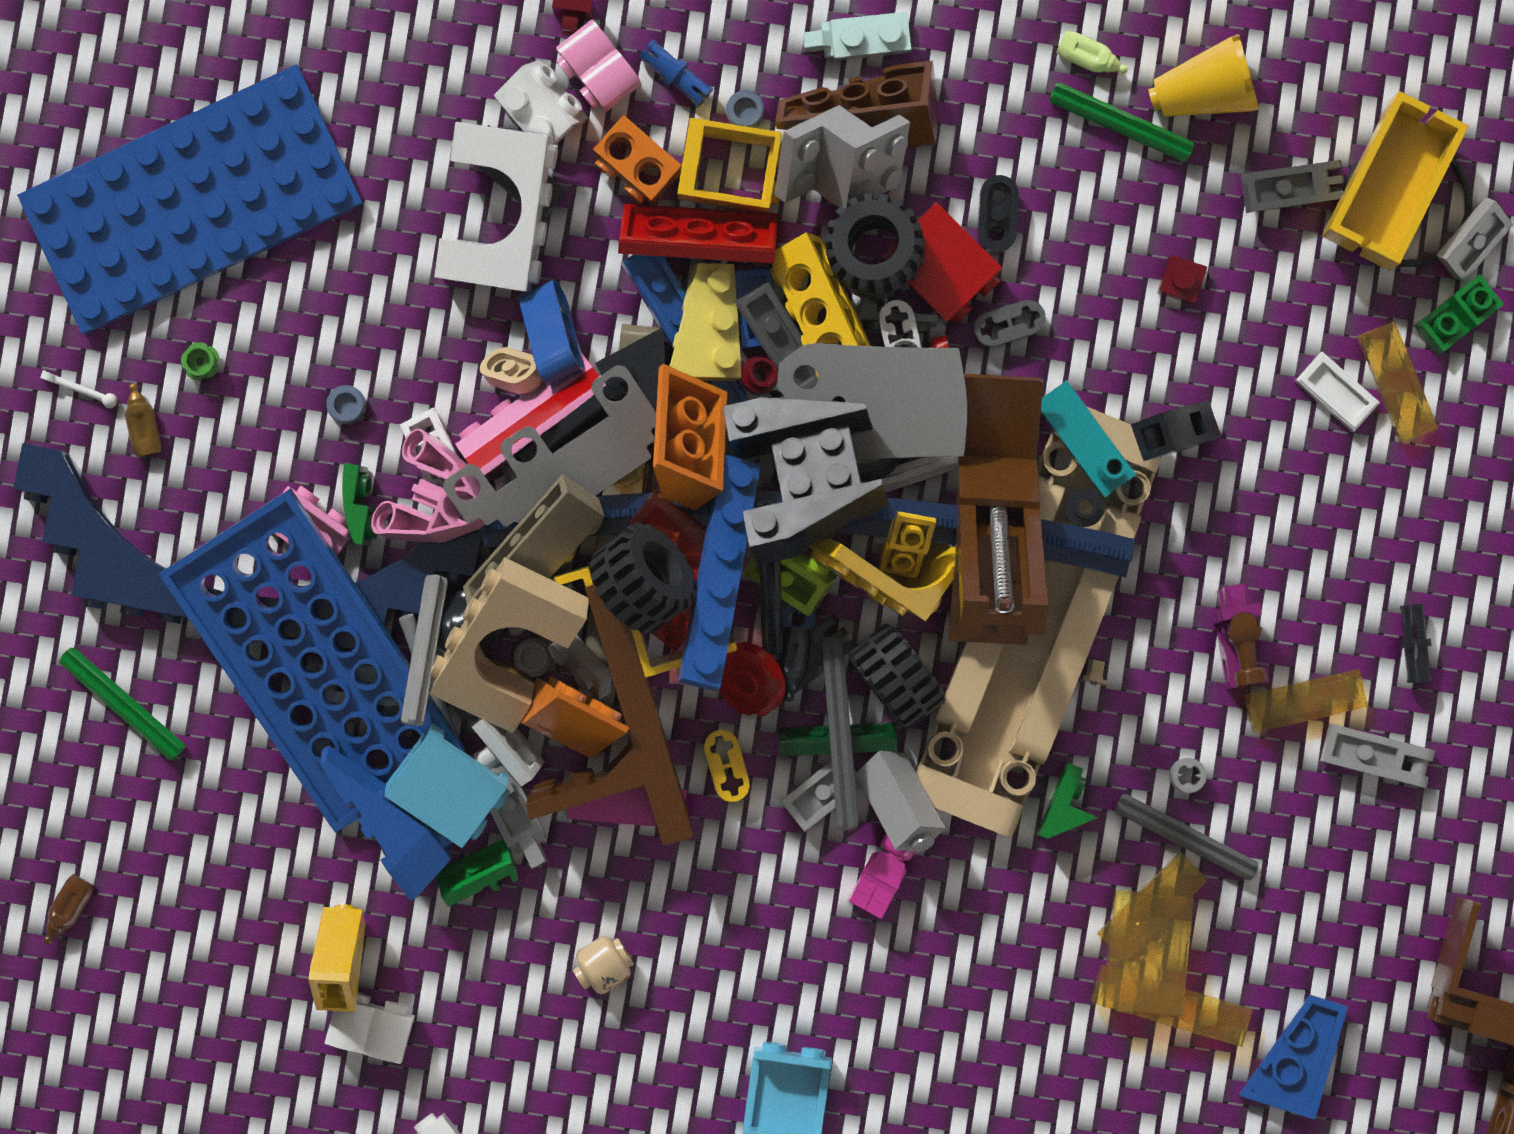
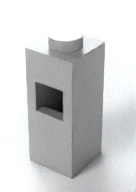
M879 750L855 774L895 850L914 851L916 853L925 851L934 844V839L946 829L905 753Z

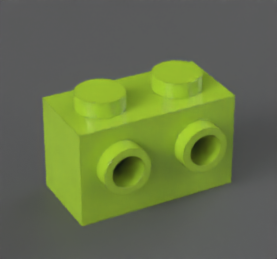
M802 553L797 557L780 561L782 600L809 616L820 606L838 575L831 571V568L823 566L807 554ZM753 557L743 574L760 585L759 566H757Z

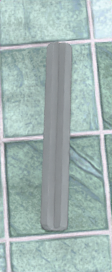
M435 574L427 575L424 581L401 714V722L413 727L422 726L425 721L432 680L430 672L435 661L448 586L447 578Z

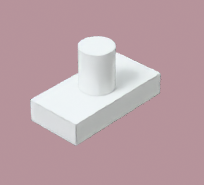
M478 718L472 726L486 744L484 748L475 753L474 759L489 770L502 763L520 786L532 780L545 763L518 728H516L514 733H511L481 718Z

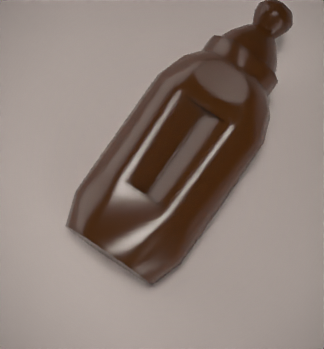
M72 874L65 881L48 911L47 936L43 939L45 944H52L53 938L60 936L65 930L75 925L93 894V884L75 874Z

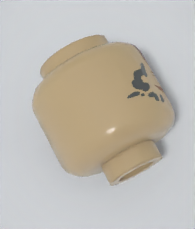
M601 936L577 952L576 959L579 966L573 969L584 989L591 986L597 993L605 994L630 978L631 972L629 967L633 966L634 963L619 938L613 941L608 936Z

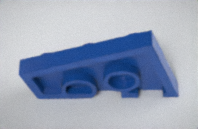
M1309 994L1238 1095L1315 1120L1348 1006Z

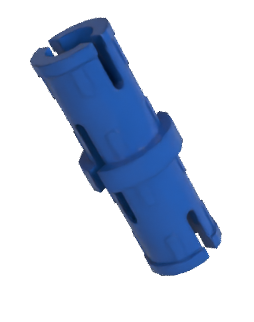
M653 39L647 47L658 58H655L644 49L639 59L664 78L663 83L669 88L674 86L694 103V106L700 107L705 101L693 89H697L708 98L713 88L687 69L688 63L683 59L678 61Z

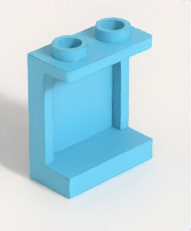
M431 723L386 783L384 796L463 848L469 838L475 841L480 836L487 824L484 818L492 808L495 810L500 809L510 794V790L507 789L509 776L504 772H501L498 776L444 739V731Z
M763 1042L762 1048L754 1047L742 1134L822 1133L829 1075L832 1067V1058L825 1057V1050L802 1047L801 1053L786 1051L785 1044L776 1042Z

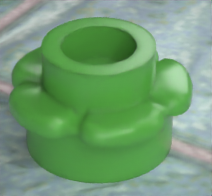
M202 342L190 345L181 357L182 368L186 369L187 376L193 380L200 381L204 377L211 378L218 371V352L212 346L207 347ZM199 358L204 359L203 365L197 364Z

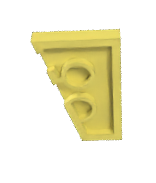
M697 263L692 267L682 306L683 316L679 332L675 334L672 346L674 351L670 367L703 381H737L741 378L738 312L734 304L737 301L734 264Z

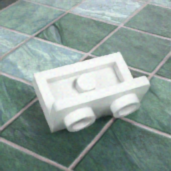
M540 60L522 65L494 94L495 98L524 132L553 136V145H556L573 127L583 124L588 119L582 111L579 100L566 92L557 81V75L554 70Z

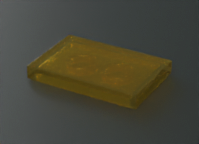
M1114 890L1103 998L1104 1008L1183 1017L1194 899Z

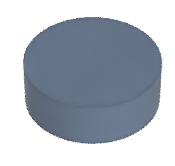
M738 91L727 102V119L730 124L756 128L764 118V103L759 95L752 91Z
M339 386L332 390L327 398V411L340 424H355L365 415L367 409L366 399L362 392L353 386Z

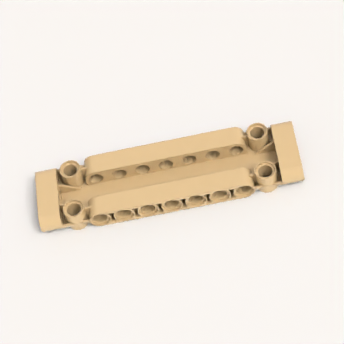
M1087 407L1136 475L1131 479L1139 484L1140 495L1137 499H1128L1123 495L1120 486L1103 499L1105 509L1102 518L1096 524L1084 528L1134 539L1141 521L1140 512L1150 494L1151 484L1162 457L1143 462L1131 424ZM1052 430L1037 467L1040 519L1075 525L1068 519L1065 513V502L1068 496L1080 488H1090L1096 492L1098 491ZM1059 450L1067 455L1069 463L1065 470L1059 471L1052 468L1049 463V455L1052 451ZM1081 500L1078 504V510L1084 515L1090 514L1092 505L1087 500ZM1044 560L1048 596L1046 634H1028L1027 645L980 642L964 643L944 693L946 701L938 708L934 720L936 724L927 741L926 749L916 771L919 780L936 809L1012 839L1029 793L1035 785L1040 765L1045 763L1119 576ZM943 737L951 739L955 746L954 754L947 760L939 759L934 753V744ZM1020 766L1025 770L1027 780L1021 788L1013 789L1007 783V773L1011 768Z

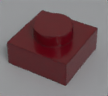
M1171 254L1157 293L1194 305L1207 266Z

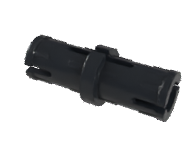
M1424 604L1400 606L1403 641L1399 642L1400 649H1404L1407 683L1432 681L1428 646H1432L1431 638L1427 639ZM1413 625L1416 626L1419 655L1418 662L1415 661L1414 640L1412 630Z

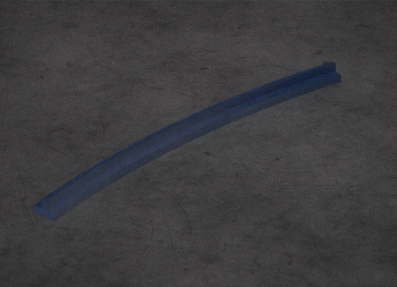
M756 491L753 509L757 508L758 502L762 500L783 502L781 491ZM661 492L596 496L599 498L604 518L596 533L587 537L618 535L634 523H641L643 526L648 524L653 526L656 531L660 530L661 532L706 531L712 499L698 509L692 510L663 498ZM888 498V505L864 519L860 516L839 528L840 532L837 533L887 538L897 511L936 518L931 543L956 546V505ZM1041 519L1045 561L1089 569L1123 578L1127 577L1129 564L1133 558L1132 552L1135 539ZM495 520L489 525L485 524L482 526L480 532L483 536L484 549L497 548L519 523L513 522L506 527L499 520Z

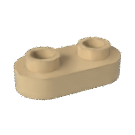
M508 347L496 349L488 354L480 365V372L490 385L516 394L531 393L538 389L542 383V378L536 368L533 355Z

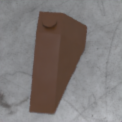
M933 60L883 68V76L862 81L861 76L848 79V85L831 91L828 88L821 87L779 100L776 114V128L788 130L840 105L871 127L901 115L910 121L907 139L908 146L921 147L926 144L936 143L938 112Z

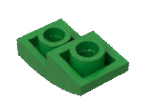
M1479 274L1415 324L1414 327L1438 356L1492 315L1504 303L1481 274Z
M344 463L342 495L348 529L354 544L371 546L372 539H376L378 534L371 527L372 517L376 508L363 506V499L368 498L371 490V475H367L369 467Z

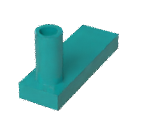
M1067 380L1042 398L1041 415L1103 499L1136 475Z

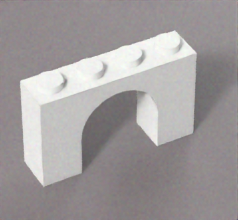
M455 122L450 161L487 166L502 171L517 186L521 196L522 209L515 229L505 239L497 243L484 244L452 238H440L434 277L519 291H530L533 284L539 283L542 263L541 261H536L538 245H544L547 232V223L541 222L543 206L549 207L551 202L552 184L547 183L549 168H555L558 154V146L552 144L553 136Z

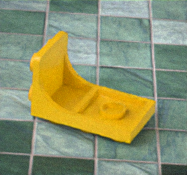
M826 536L808 546L812 549L809 555L811 558L823 566L833 569L839 573L838 576L852 586L864 590L869 598L885 608H890L901 616L908 612L926 621L930 614L938 609L944 592L953 581L955 547L948 544L930 543L928 553L923 557L918 578L883 573L844 545L830 538L827 539Z

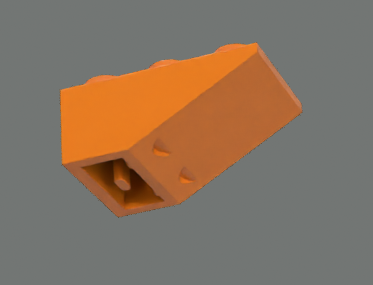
M552 676L548 682L538 677L536 678L531 706L521 720L522 724L589 758H592L626 734L629 729L627 725L619 721L622 716L621 713L587 694L580 693V691L572 688V686Z

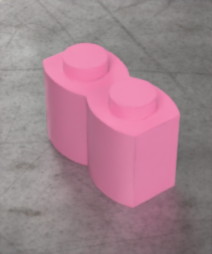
M593 19L556 47L561 56L556 60L557 64L569 79L576 75L584 87L580 90V93L593 109L599 105L606 113L642 85L640 78Z

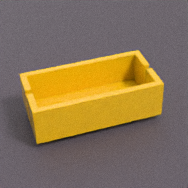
M1398 91L1389 101L1321 237L1351 252L1360 247L1362 251L1359 256L1389 271L1397 267L1401 263L1469 125L1439 110L1424 124L1420 120L1428 113L1431 106Z

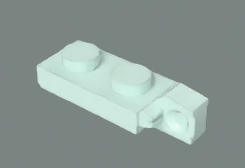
M907 12L833 19L828 22H822V30L803 32L804 52L824 51L825 58H834V61L911 52Z

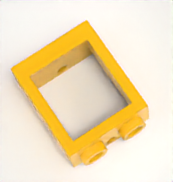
M690 118L677 193L678 200L750 212L770 213L771 204H779V198L775 196V176L780 161L782 132ZM704 137L770 147L761 200L696 189Z

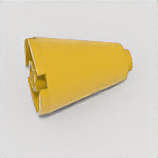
M1239 34L1227 38L1155 78V87L1148 89L1154 112L1162 110L1164 117L1259 110Z

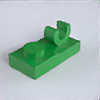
M504 839L444 867L436 875L441 897L448 907L482 891L488 885L494 891L500 890L498 881L507 876H510L513 882L518 881L511 847H507Z

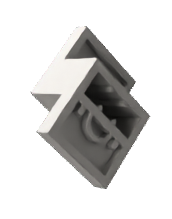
M838 105L784 131L775 196L786 203L814 190L837 207L842 206L844 209H847L849 207L848 200L854 197L860 202L865 200L864 194L872 193L875 198L881 193L893 190L899 186L902 179V167L905 150L908 146L907 139L910 121L901 115H897L877 126L871 127Z

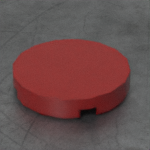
M748 642L736 643L737 650L726 654L719 691L729 705L740 713L748 716L752 714H757L759 717L766 716L782 703L785 696V679L782 671L773 657L758 645Z

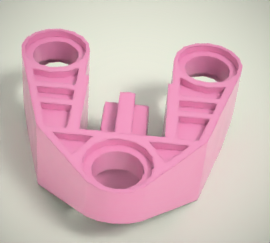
M421 429L413 430L404 441L402 447L403 459L441 479L446 480L467 466L442 441ZM421 441H424L420 453L416 456V447ZM469 475L461 477L455 484L457 496L463 500L474 499L480 492L479 481ZM420 479L418 485H413L411 491L415 493L412 500L435 509L432 516L403 504L398 505L391 501H384L376 508L371 522L372 530L376 534L390 540L436 543L447 542L480 529L485 525L481 518L476 519L472 523L464 521L462 515L444 491V488L424 479ZM393 512L391 522L385 528V520Z

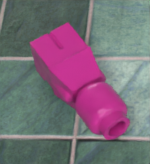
M886 833L880 843L883 851L872 853L847 899L850 903L880 919L883 918L907 872L903 861L911 860L915 853L914 851L895 850Z

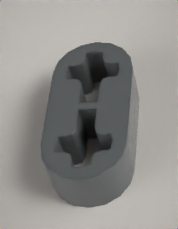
M1024 300L980 315L974 324V338L983 347L995 348L1033 336L1044 326L1046 319L1045 311L1039 303L1032 300ZM1027 308L1030 314L1036 313L1038 316L1033 322V328L1029 329L1026 323L1013 326L1011 320L1021 317L1022 309ZM986 320H991L993 325L1006 323L1007 328L997 332L996 340H991L989 335L982 336L980 332L986 326Z

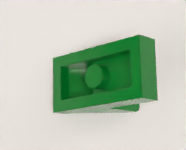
M1065 762L1037 835L1048 839L1098 818L1070 806L1072 798L1078 800L1084 789L1086 778L1081 777L1083 768Z

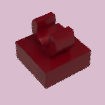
M553 0L552 9L554 16L563 17L561 25L563 35L571 36L578 31L580 19L588 21L593 19V0Z

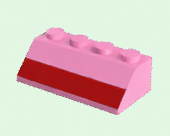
M582 354L585 366L584 371L551 386H547L542 380L540 387L535 391L524 393L523 396L513 403L510 399H507L497 405L490 412L493 417L483 425H480L477 421L465 428L459 434L462 440L455 445L468 464L478 466L488 482H491L503 473L502 467L509 466V463L500 451L501 443L527 426L533 427L542 436L594 395L591 388L592 383L600 376ZM526 437L516 440L512 446L513 457L520 461L521 458L518 454L534 441Z

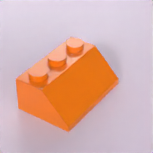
M665 364L659 367L653 469L663 498L696 510L723 491L726 433L723 406H727V391Z

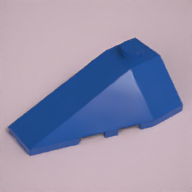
M327 746L322 749L321 768L343 803L350 809L356 807L358 810L357 817L362 826L360 829L366 839L375 838L385 855L380 861L410 901L415 899L451 860L453 842L384 796L385 783L331 746Z

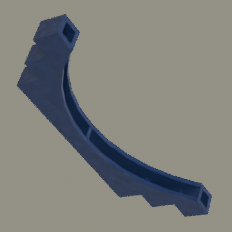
M22 443L13 489L25 492L24 500L47 504L48 497H51L42 542L54 545L52 552L76 557L77 549L80 550L71 596L82 597V606L105 610L106 602L121 605L119 613L143 617L145 609L159 612L158 620L181 624L182 617L187 616L158 575L166 568L153 561L121 535L93 501L70 454L57 449ZM475 530L444 543L422 542L401 560L364 580L355 582L387 632L392 609L397 610L396 618L414 614L416 622L418 621L424 581L427 575H438V572L442 571L444 572L443 577L447 578V580L466 584L467 576L472 577L479 568L483 548L482 533L480 530ZM205 586L211 594L219 595L223 593V591ZM259 597L260 601L269 607L276 606L279 602V598ZM326 599L314 601L313 610L318 617L327 619L333 616L334 608L330 601ZM232 607L227 611V620L232 626H245L247 617L242 609ZM292 619L282 621L281 631L285 637L289 639L300 637L301 627L296 621ZM341 631L336 634L335 642L337 646L350 648V651L355 648L356 641L351 633Z

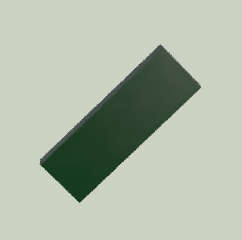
M893 722L850 724L852 753L878 752L879 750L897 751V736ZM829 725L783 727L778 729L780 756L831 754Z

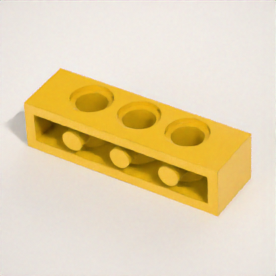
M805 232L776 249L775 264L772 263L773 267L770 269L775 283L780 288H783L788 299L785 302V306L789 315L794 321L798 322L802 330V345L805 346L813 343L836 344L840 341L842 345L871 346L845 288L840 284L839 279L835 278L825 252L827 251L822 238ZM810 273L811 283L806 290H803V279ZM825 307L827 315L824 322L819 325L818 313Z

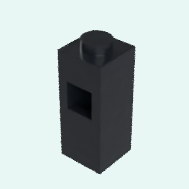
M1209 400L1165 411L1131 424L1143 462L1187 450L1222 437Z

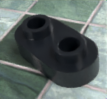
M995 175L988 178L983 183L979 193L977 239L980 246L992 254H1000L1007 251L1013 245L1017 235L1019 190L1016 183L1004 175ZM996 190L1002 191L1005 195V201L1002 203L994 202L991 197L992 192ZM994 228L1001 230L1003 239L1000 241L992 240L989 236V231Z

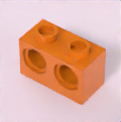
M624 115L593 148L594 156L598 159L594 163L596 167L610 179L617 175L627 184L624 191L639 204L645 200L650 205H654L681 174L682 165ZM621 142L628 144L632 151L626 159L618 160L610 155L611 148L615 144ZM646 168H655L661 173V177L657 183L646 185L639 180L640 173Z

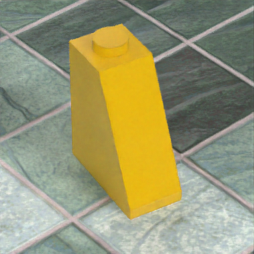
M339 904L334 906V908L323 907L308 979L316 1010L356 1012L366 927L363 909H357L347 904Z

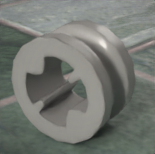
M1182 758L1174 762L1169 773L1170 782L1173 787L1186 793L1196 792L1201 789L1207 777L1203 764L1192 758ZM1182 766L1188 769L1193 766L1196 768L1198 774L1193 776L1198 778L1195 784L1192 785L1189 782L1180 783L1178 777L1182 776V774H1178V771Z

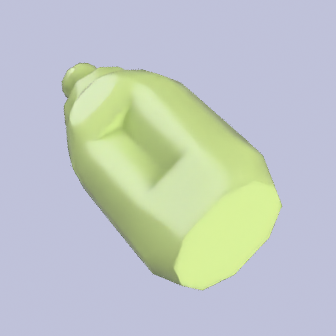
M1074 31L1065 32L1056 52L1063 59L1092 72L1100 73L1105 71L1109 73L1119 71L1121 74H1126L1128 71V67L1121 65L1116 55H1113L1106 45Z

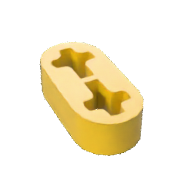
M716 730L706 738L704 744L708 766L718 796L728 802H737L746 796L750 787L745 763L735 735L726 730ZM722 736L724 741L731 740L733 748L727 750L730 763L723 765L719 753L712 754L710 746L716 744L715 737ZM728 767L732 768L735 779L742 778L744 785L738 787L739 794L732 796L729 790L723 791L721 788V784L726 782L724 769Z

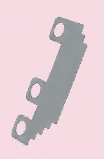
M621 365L615 366L593 381L592 392L608 414V417L555 453H551L538 432L530 426L520 429L501 443L500 451L518 477L495 492L479 467L473 464L465 466L447 478L443 484L444 491L465 521L472 523L476 519L481 518L486 525H489L495 520H499L503 526L507 527L513 522L519 523L562 473L596 496L651 459L647 445L655 440L651 430L656 425V412L627 368ZM611 377H621L628 384V393L620 401H610L604 396V383ZM524 437L532 439L537 445L536 456L528 462L517 461L512 455L514 442ZM467 475L475 477L480 483L479 494L471 500H463L455 492L456 482L461 477Z

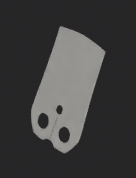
M813 343L800 347L779 363L778 391L782 392L785 399L832 401L834 397L841 396L845 399V402L866 404L873 430L852 434L857 460L964 456L967 428V395L959 348L876 347ZM808 365L816 370L818 374L816 386L812 389H802L797 386L794 381V372L798 367Z

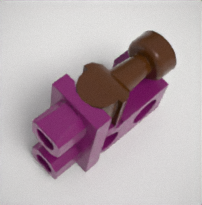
M1248 583L1226 586L1217 590L1220 610L1211 613L1213 625L1220 624L1217 630L1226 689L1270 682L1268 668L1257 667L1255 642L1261 635L1262 626L1258 627L1255 617L1262 615L1261 604H1251Z

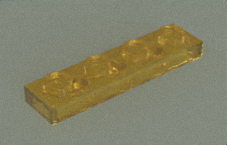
M1104 964L1100 965L1090 1002L1240 1047L1243 1046L1253 1009Z

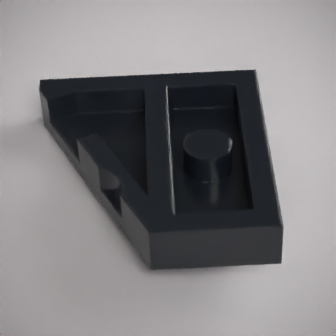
M662 328L595 363L601 375L618 365L626 367L655 412L657 408L659 367L665 364V334ZM611 377L605 382L606 385L619 382L626 392L625 396L627 395L628 384L623 378Z

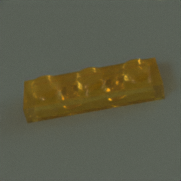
M1360 669L1244 695L1253 733L1368 707Z

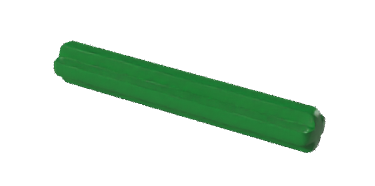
M1057 83L1050 95V103L1182 162H1186L1193 151L1194 143L1065 84Z
M70 647L62 654L59 659L60 665L167 759L175 760L185 749V744L76 648Z

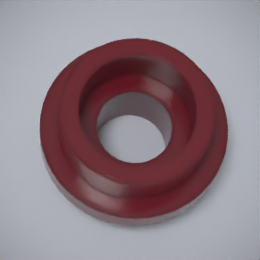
M753 357L742 365L740 380L748 392L754 395H766L776 387L778 371L771 360L764 357ZM753 372L758 373L762 377V383L755 379Z

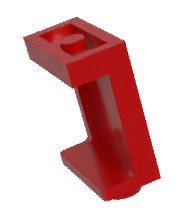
M936 202L917 220L920 222L925 241L924 265L919 267L920 275L916 281L911 279L908 284L941 318L940 322L946 326L951 320L956 324L960 323L973 309L969 302L979 293L986 297L1001 282L996 276L1000 273L1002 267ZM898 240L881 256V263L894 255L898 247Z

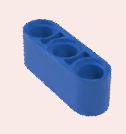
M551 280L519 295V303L534 362L544 383L547 386H551L584 371V361L569 304L559 283L556 280Z

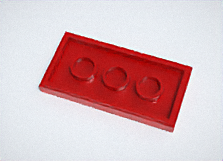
M624 204L618 254L775 264L778 214Z

